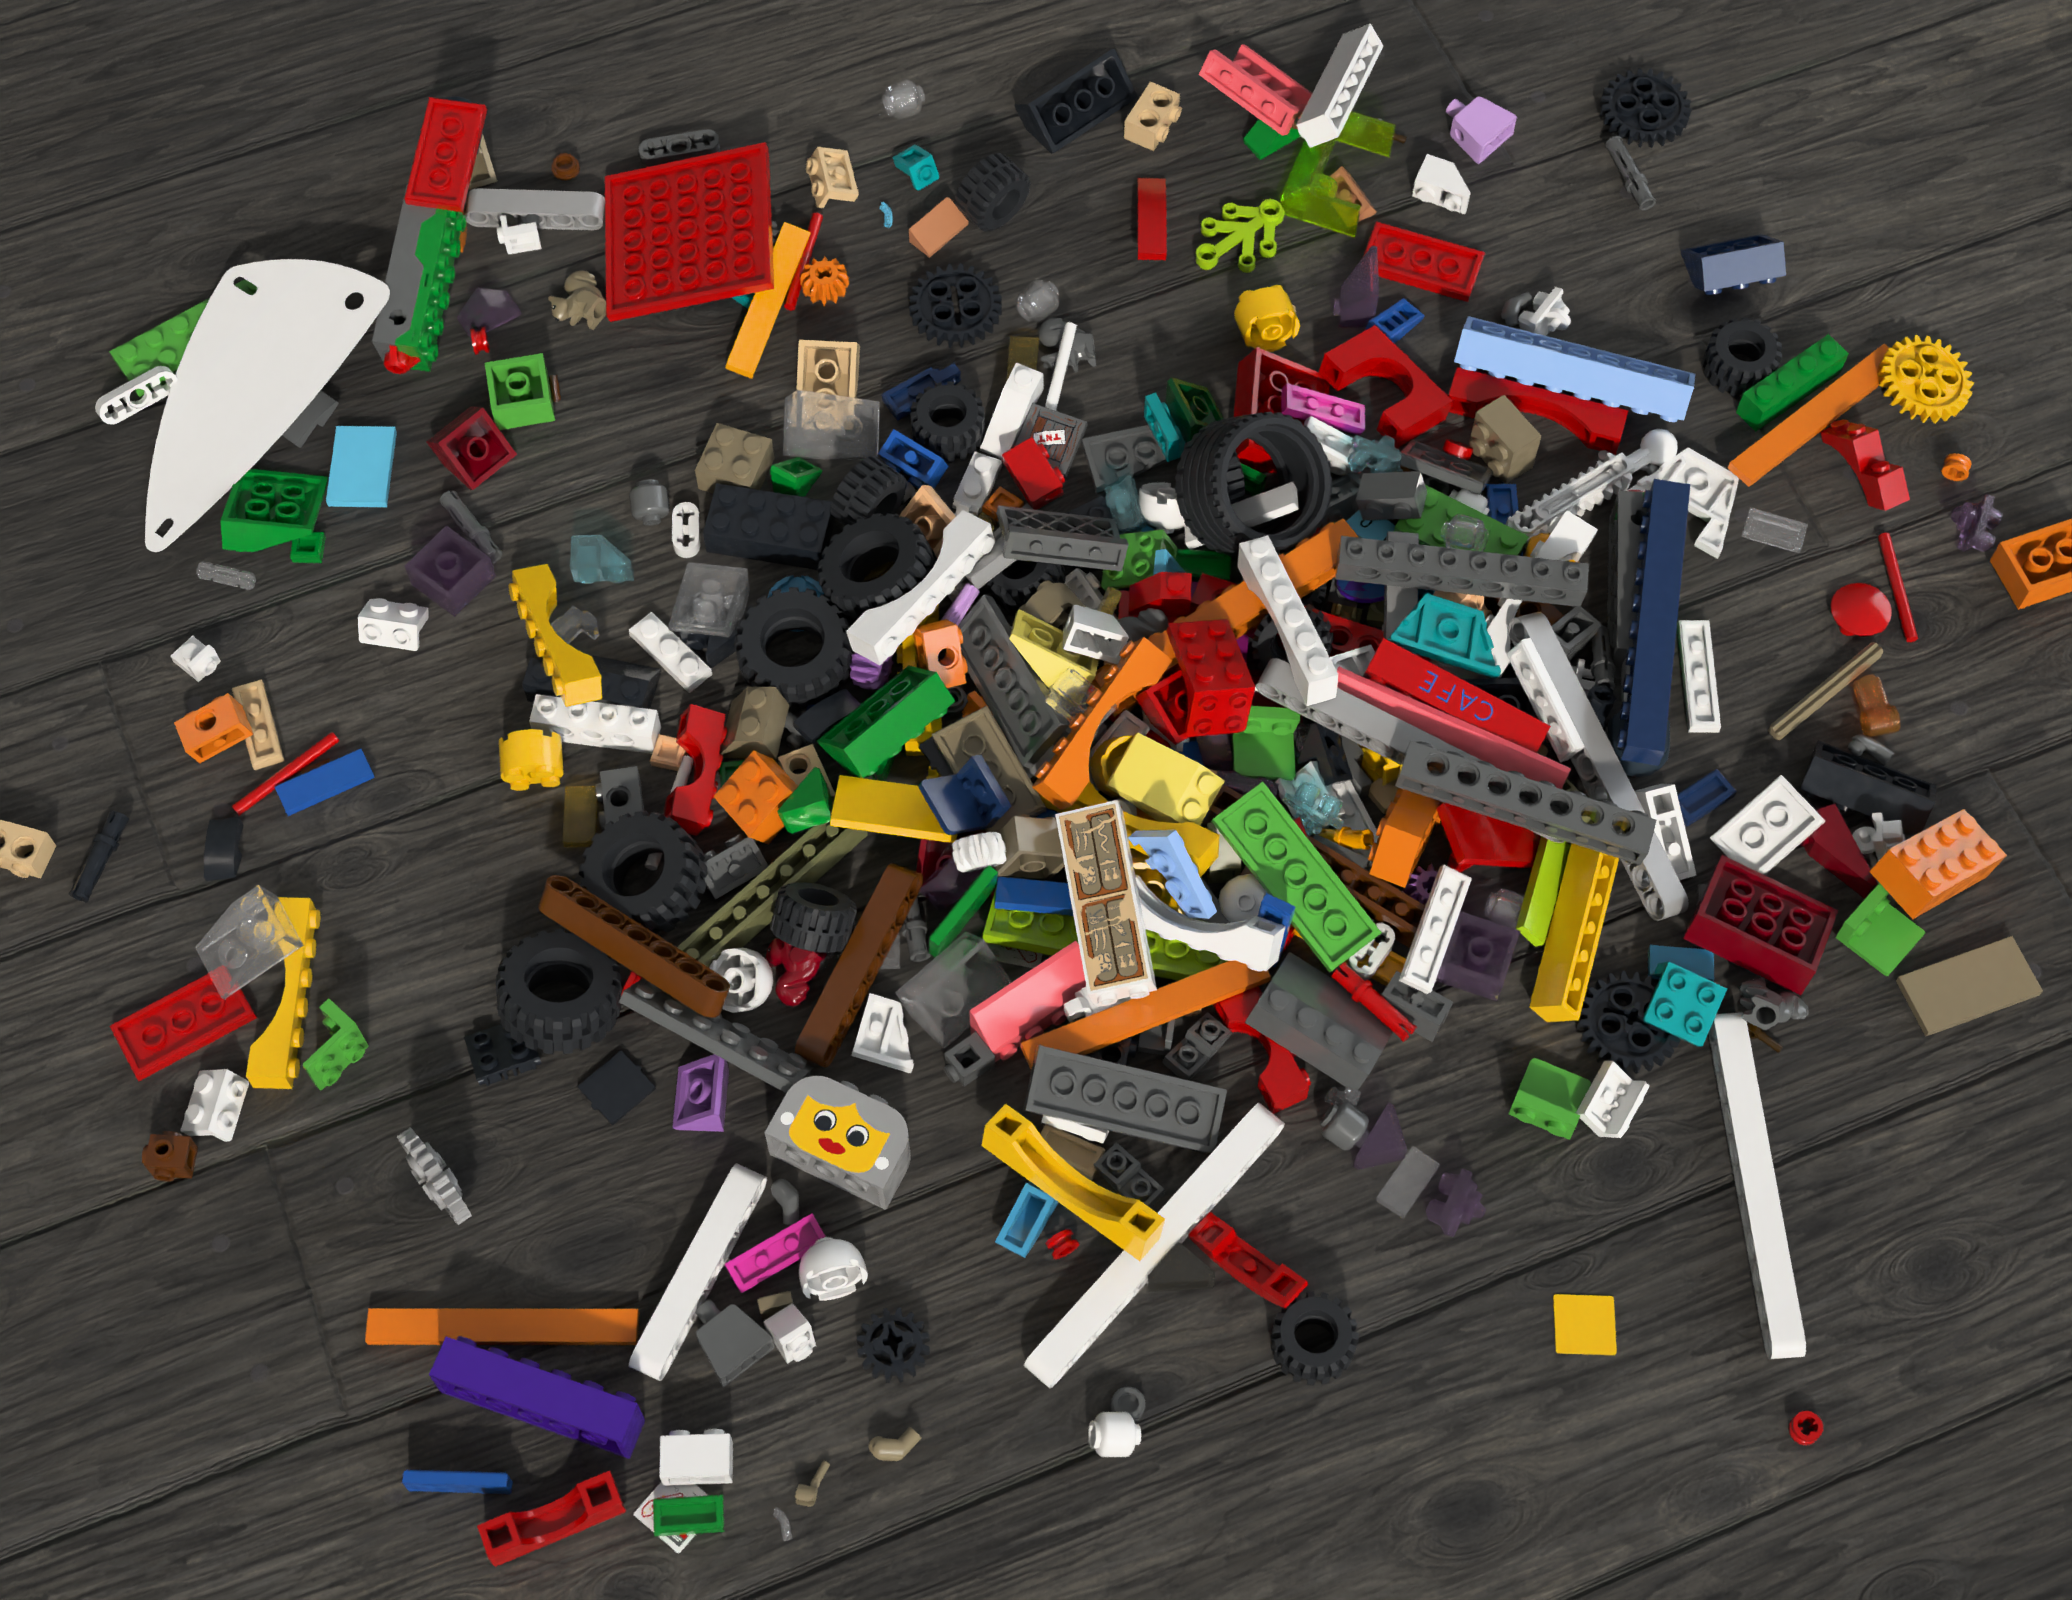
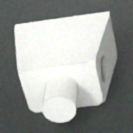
M1073 605L1063 630V649L1118 664L1121 659L1119 653L1127 644L1129 636L1111 614L1088 607Z

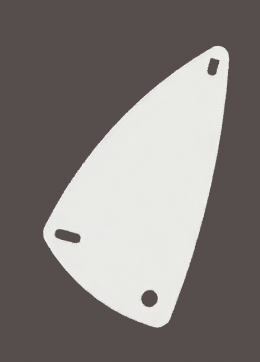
M303 259L253 262L232 267L223 275L188 342L175 375L177 381L171 386L162 415L153 454L147 494L145 545L147 549L152 552H159L167 548L232 488L233 483L236 484L290 427L341 366L387 303L390 290L384 282L342 265ZM237 277H243L257 286V292L253 295H248L234 286L233 282ZM352 293H361L364 297L363 304L355 310L347 309L345 306L346 298ZM166 519H173V526L163 538L155 533Z

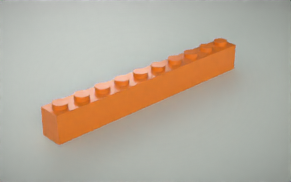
M1344 518L1335 524L1331 522L1325 525L1319 534L1313 538L1303 539L1296 545L1294 550L1286 555L1284 553L1278 555L1300 599L1335 577L1337 551L1341 536L1359 538ZM1245 581L1237 586L1231 585L1227 587L1218 598L1211 602L1209 600L1203 602L1194 613L1187 617L1182 616L1173 623L1228 619L1234 636L1238 639L1257 627L1263 617L1269 612L1260 598L1249 590ZM1167 630L1162 633L1152 634L1147 640L1172 659V662L1157 682L1159 683L1181 669L1168 638ZM1114 663L1103 665L1096 671V676L1093 680V690L1101 689L1106 682L1102 678ZM1143 691L1124 696L1109 711L1114 717L1136 704L1138 701L1135 697Z

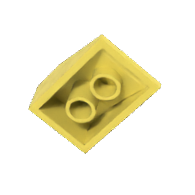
M1018 609L1009 639L1051 692L1055 693L1064 702H1073L1079 705L1096 676L1099 659L1064 650L1062 630Z
M1137 732L1105 786L1158 822H1193L1201 825L1225 780L1200 763Z

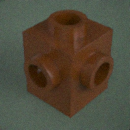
M164 1131L162 1135L150 1134L149 1144L145 1145L142 1151V1163L151 1175L160 1181H173L174 1178L192 1179L198 1147L190 1136H182L178 1132Z

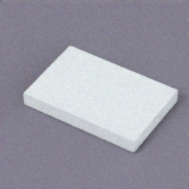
M1780 775L1715 832L1710 839L1728 858L1765 875L1825 823V820Z

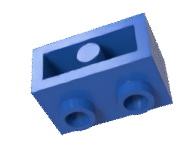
M893 429L878 453L887 465L898 473L901 472L910 477L908 482L918 489L922 485H929L935 489L948 468L943 458Z

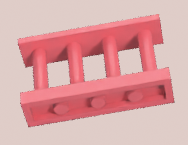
M1245 44L1240 46L1234 61H1231L1217 50H1210L1199 73V76L1282 136L1288 135L1296 118L1301 117L1312 95L1309 90Z

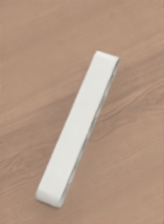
M737 1163L732 1167L631 1355L629 1367L659 1381L665 1377L697 1317L695 1311L707 1299L766 1186V1176Z

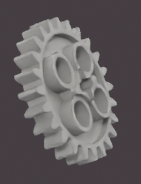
M411 1127L398 1135V1141L408 1155L405 1158L412 1169L411 1173L419 1185L425 1181L427 1182L422 1188L430 1200H434L440 1210L445 1208L458 1225L470 1218L472 1215L461 1198L463 1194L457 1184L458 1180L450 1168L442 1170L446 1167V1164L439 1153H436L428 1142L424 1144Z

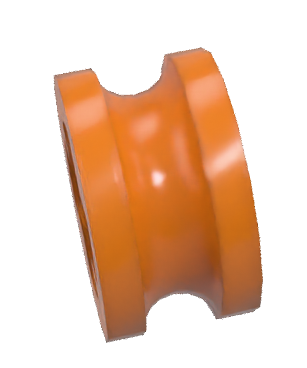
M1949 454L1944 459L1941 471L1943 476L1949 480L1963 481L1967 479L1972 463L1965 455Z

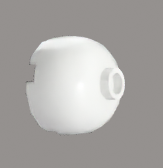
M1162 482L1142 485V489L1140 488L1139 511L1142 518L1149 525L1156 527V530L1163 529L1166 534L1173 533L1174 529L1185 526L1183 516L1179 512V505H1177V493H1175V488H1171V483Z
M1253 874L1238 875L1228 881L1220 891L1218 901L1221 912L1231 923L1258 916L1261 902L1267 892Z
M733 948L722 951L719 958L713 960L710 969L723 976L730 983V990L723 1010L732 1013L750 1011L763 1004L772 991L774 981L773 972L768 961L757 951L747 948Z
M831 1237L817 1240L802 1256L799 1266L801 1288L804 1295L810 1299V1294L818 1295L819 1300L823 1301L849 1295L856 1291V1283L862 1279L864 1284L868 1277L865 1262L858 1249L850 1242Z

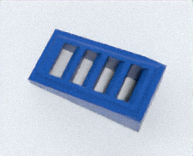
M1403 298L1371 319L1365 330L1376 325L1395 344L1421 322L1424 315ZM1398 312H1401L1403 315H1405V316H1406L1407 318H1409V319L1407 320L1406 318H1404V317H1403L1400 313H1398Z

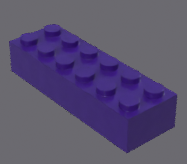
M458 1336L456 1340L445 1337L429 1373V1376L441 1393L630 1459L645 1423L640 1407L635 1402L636 1399L633 1396L617 1391L615 1395L604 1392V1388L601 1385L589 1380H584L583 1384L572 1381V1376L561 1370L553 1369L551 1373L541 1370L538 1363L526 1358H521L520 1362L509 1359L506 1352L494 1347H489L488 1351L476 1347V1342L463 1336Z

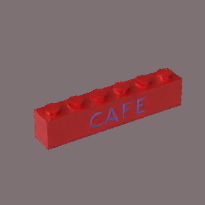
M1385 638L1381 641L1363 677L1535 753L1538 752L1551 727Z

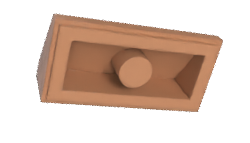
M1343 166L1320 183L1349 225L1377 213L1351 174Z
M946 197L909 229V242L930 258L969 224V221L956 207L954 202Z

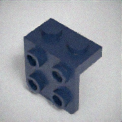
M982 755L972 756L955 775L925 779L918 786L943 831L948 835L992 828L1012 806Z

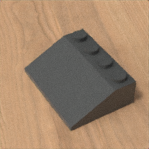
M1291 952L1287 954L1245 1021L1252 1028L1355 1093L1370 1074L1393 1032L1360 1001L1356 1003L1352 1000V994L1337 981Z

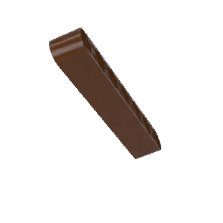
M890 863L887 866L797 1040L795 1054L825 1068L832 1063L919 894L923 883L921 873L895 863Z
M552 875L547 878L538 907L544 915L700 1015L711 1018L721 1014L730 990V983L723 976L572 880L560 875Z

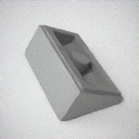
M1003 537L997 540L992 550L974 565L973 570L969 574L965 575L975 588L980 589L1016 561V559L1003 557Z

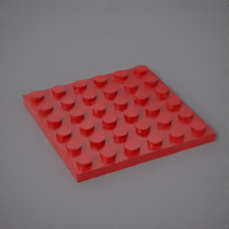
M765 142L605 176L606 316L610 322L774 289L769 148Z

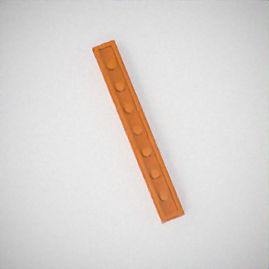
M1885 343L1733 459L1729 463L1728 469L1748 487L1758 481L1879 387V383L1883 379L1878 376L1882 368L1879 364L1889 347Z
M1227 961L1161 987L1156 991L1149 992V995L1144 998L1128 1000L1021 1043V1050L1031 1070L1038 1045L1086 1055L1270 982L1271 975L1268 970L1255 971L1239 961Z
M368 1309L365 1342L367 1345H442L445 1337L456 1340L458 1336H463L473 1340L477 1345H637L639 1310Z

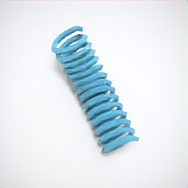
M882 202L880 210L884 213V226L891 227L893 225L892 211L885 202Z

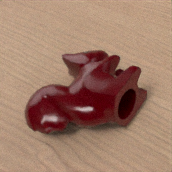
M779 938L772 940L765 959L770 967L783 963L786 972L778 978L775 985L777 997L783 1004L796 1006L807 998L806 994L809 991L807 982L818 972L821 961L827 956L826 952L803 950Z

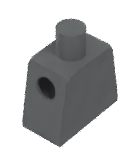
M708 1300L695 1311L696 1315L704 1323L695 1332L696 1337L723 1387L775 1348L773 1338L735 1304L729 1305L720 1312L712 1300Z

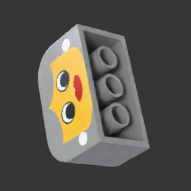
M810 1076L796 1082L786 1093L765 1131L769 1154L886 1210L904 1178L911 1160L908 1127L903 1116L897 1110L888 1106V1102L874 1094H871L869 1097L860 1093L855 1085L847 1081L839 1083L824 1076Z

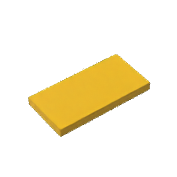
M839 775L830 826L954 843L957 840V834L948 835L943 831L918 786Z

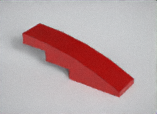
M1138 178V260H1166V179Z

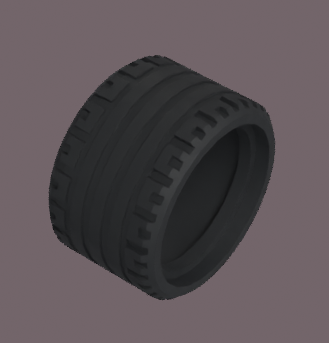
M1264 412L1225 418L1209 423L1206 427L1201 428L1199 433L1194 434L1191 442L1187 443L1185 451L1180 456L1181 460L1178 463V471L1175 477V493H1177L1176 500L1180 508L1179 512L1183 516L1184 523L1189 527L1192 535L1196 536L1201 544H1205L1207 548L1215 550L1219 554L1238 556L1239 543L1267 535L1277 553L1290 551V549H1295L1296 545L1303 539L1312 537L1316 533V529L1321 526L1322 520L1327 514L1332 493V477L1327 455L1324 453L1323 446L1319 443L1315 434H1312L1306 425H1302L1301 421L1293 420L1292 416L1283 415L1278 412ZM1247 438L1261 445L1270 455L1276 467L1279 487L1293 482L1297 488L1299 510L1270 520L1258 532L1246 526L1235 514L1227 492L1229 461L1236 448Z

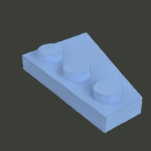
M1136 830L1128 837L1134 847L1140 844L1149 858L1145 861L1152 870L1157 869L1167 880L1165 888L1188 918L1209 919L1217 912L1212 902L1211 894L1205 888L1198 874L1197 866L1192 862L1184 846V841L1176 830Z

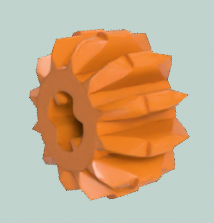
M824 255L822 261H817L813 258L812 265L804 264L800 283L805 297H810L813 304L821 300L825 306L829 300L836 303L838 297H845L846 288L849 285V277L847 276L845 266L839 265L836 258L828 261Z

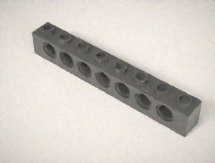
M1341 536L1337 551L1335 579L1580 607L1587 593L1589 564Z
M1422 741L1409 742L1395 783V787L1641 865L1648 855L1657 819L1650 818L1642 811H1628L1619 808L1611 801H1597L1588 798L1582 792L1566 791L1557 788L1548 781L1538 782L1528 779L1520 772L1500 770L1489 762H1475L1464 758L1458 752H1444ZM1427 767H1435L1441 774H1432ZM1464 776L1468 778L1471 784H1463L1459 781L1458 777ZM1489 786L1499 788L1502 794H1494L1490 791ZM1519 796L1528 797L1533 804H1525ZM1550 806L1559 807L1563 814L1553 812ZM1581 816L1590 817L1594 824L1584 822ZM1612 826L1621 827L1625 834L1615 832Z

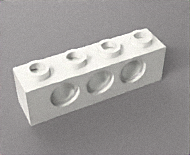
M538 694L535 696L529 720L531 729L543 730V736L552 737V732H555L561 736L562 742L650 754L653 753L658 734H660L661 730L657 710L592 701L565 707L561 697Z

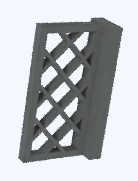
M998 506L996 514L1004 539L1002 551L1004 558L1122 571L1128 542L1127 539L1120 538L1114 519Z

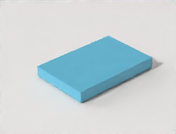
M336 426L326 503L329 507H387L397 435L395 427Z

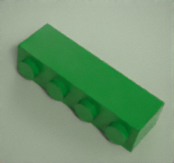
M1829 334L1745 391L1736 413L1757 432L1840 374L1849 353Z

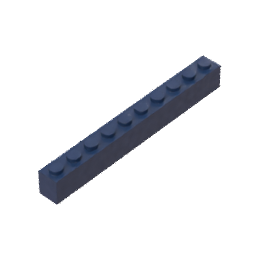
M1654 479L1651 489L1645 490L1643 495L1642 508H1647L1646 516L1642 515L1639 533L1644 534V542H1639L1637 559L1642 561L1641 568H1636L1634 585L1639 586L1638 594L1634 593L1631 605V612H1636V619L1631 620L1628 638L1633 639V647H1628L1625 665L1631 667L1630 674H1625L1623 682V692L1628 693L1627 702H1622L1620 720H1625L1624 729L1619 730L1617 747L1622 748L1621 760L1659 766L1665 752L1691 484Z

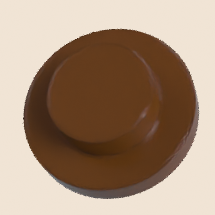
M562 153L555 157L551 169L557 179L566 181L575 178L579 174L580 166L578 160L571 154Z

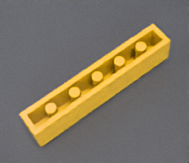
M1571 843L1567 856L1566 867L1529 1006L1546 1022L1576 1021L1580 1018L1619 858Z

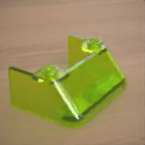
M1351 112L1339 137L1311 148L1305 140L1280 195L1279 202L1284 209V215L1355 238L1361 205L1335 198L1337 183L1332 177L1322 174L1336 141L1389 157L1396 125Z

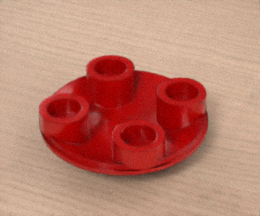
M1847 584L1834 594L1831 601L1832 616L1839 625L1840 632L1846 636H1871L1881 633L1886 629L1891 619L1892 610L1889 600L1879 589L1868 584Z

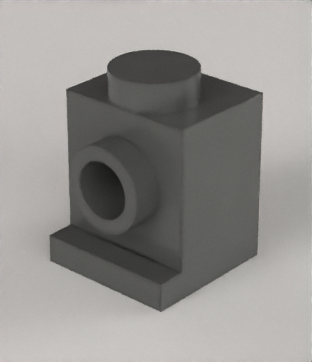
M974 1032L944 1053L946 1066L943 1069L953 1083L959 1080L964 1087L986 1071H991L995 1068V1055L977 1032ZM965 1062L972 1063V1065H970L966 1069H964V1067L962 1066V1064Z

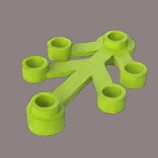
M1267 199L1259 207L1237 206L1234 203H1227L1222 208V218L1224 221L1205 218L1201 222V233L1205 237H1213L1217 232L1232 234L1215 246L1212 244L1200 245L1196 250L1197 265L1204 270L1212 269L1217 265L1220 256L1243 241L1242 255L1239 257L1238 268L1244 273L1252 272L1255 269L1256 263L1253 255L1255 232L1263 226L1264 239L1260 242L1259 253L1265 258L1273 257L1277 249V243L1274 240L1275 226L1283 221L1285 214L1280 202L1274 199ZM1232 211L1234 212V214H1228L1226 212ZM1238 217L1253 218L1248 223L1235 222ZM1206 226H1212L1213 228L1207 229ZM1269 246L1272 249L1267 250L1264 247ZM1248 261L1251 264L1246 265L1243 262Z

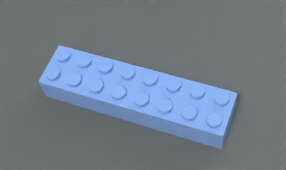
M1469 316L1463 327L1454 362L1460 363L1461 368L1476 371L1477 368L1487 370L1489 375L1497 378H1505L1506 375L1517 378L1516 381L1521 384H1542L1549 391L1561 393L1562 390L1573 392L1575 397L1583 400H1591V397L1603 400L1602 403L1607 406L1631 407V411L1642 415H1647L1648 412L1660 414L1661 419L1669 422H1677V419L1684 421L1695 382V373Z

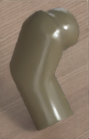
M908 1427L898 1439H888L881 1436L872 1438L869 1443V1450L876 1459L900 1461L921 1440V1437L913 1428Z

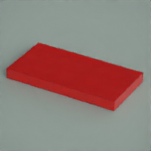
M429 97L404 198L407 205L463 212L487 113L486 105Z
M1376 221L1360 263L1359 271L1468 302L1485 252Z
M1443 803L1436 808L1458 864L1533 867L1541 839L1540 835L1526 828L1448 803Z
M225 964L110 1025V1028L138 1081H141L255 1020L257 1017L228 964Z

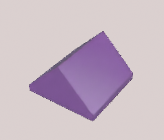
M713 1054L678 1067L673 1129L724 1132L729 1068L726 1060Z

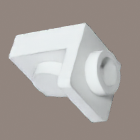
M506 215L500 216L502 226L496 227L500 244L505 243L508 254L542 249L536 222L509 227Z
M193 635L171 655L173 662L198 682L205 676L210 675L221 662L212 646H205Z

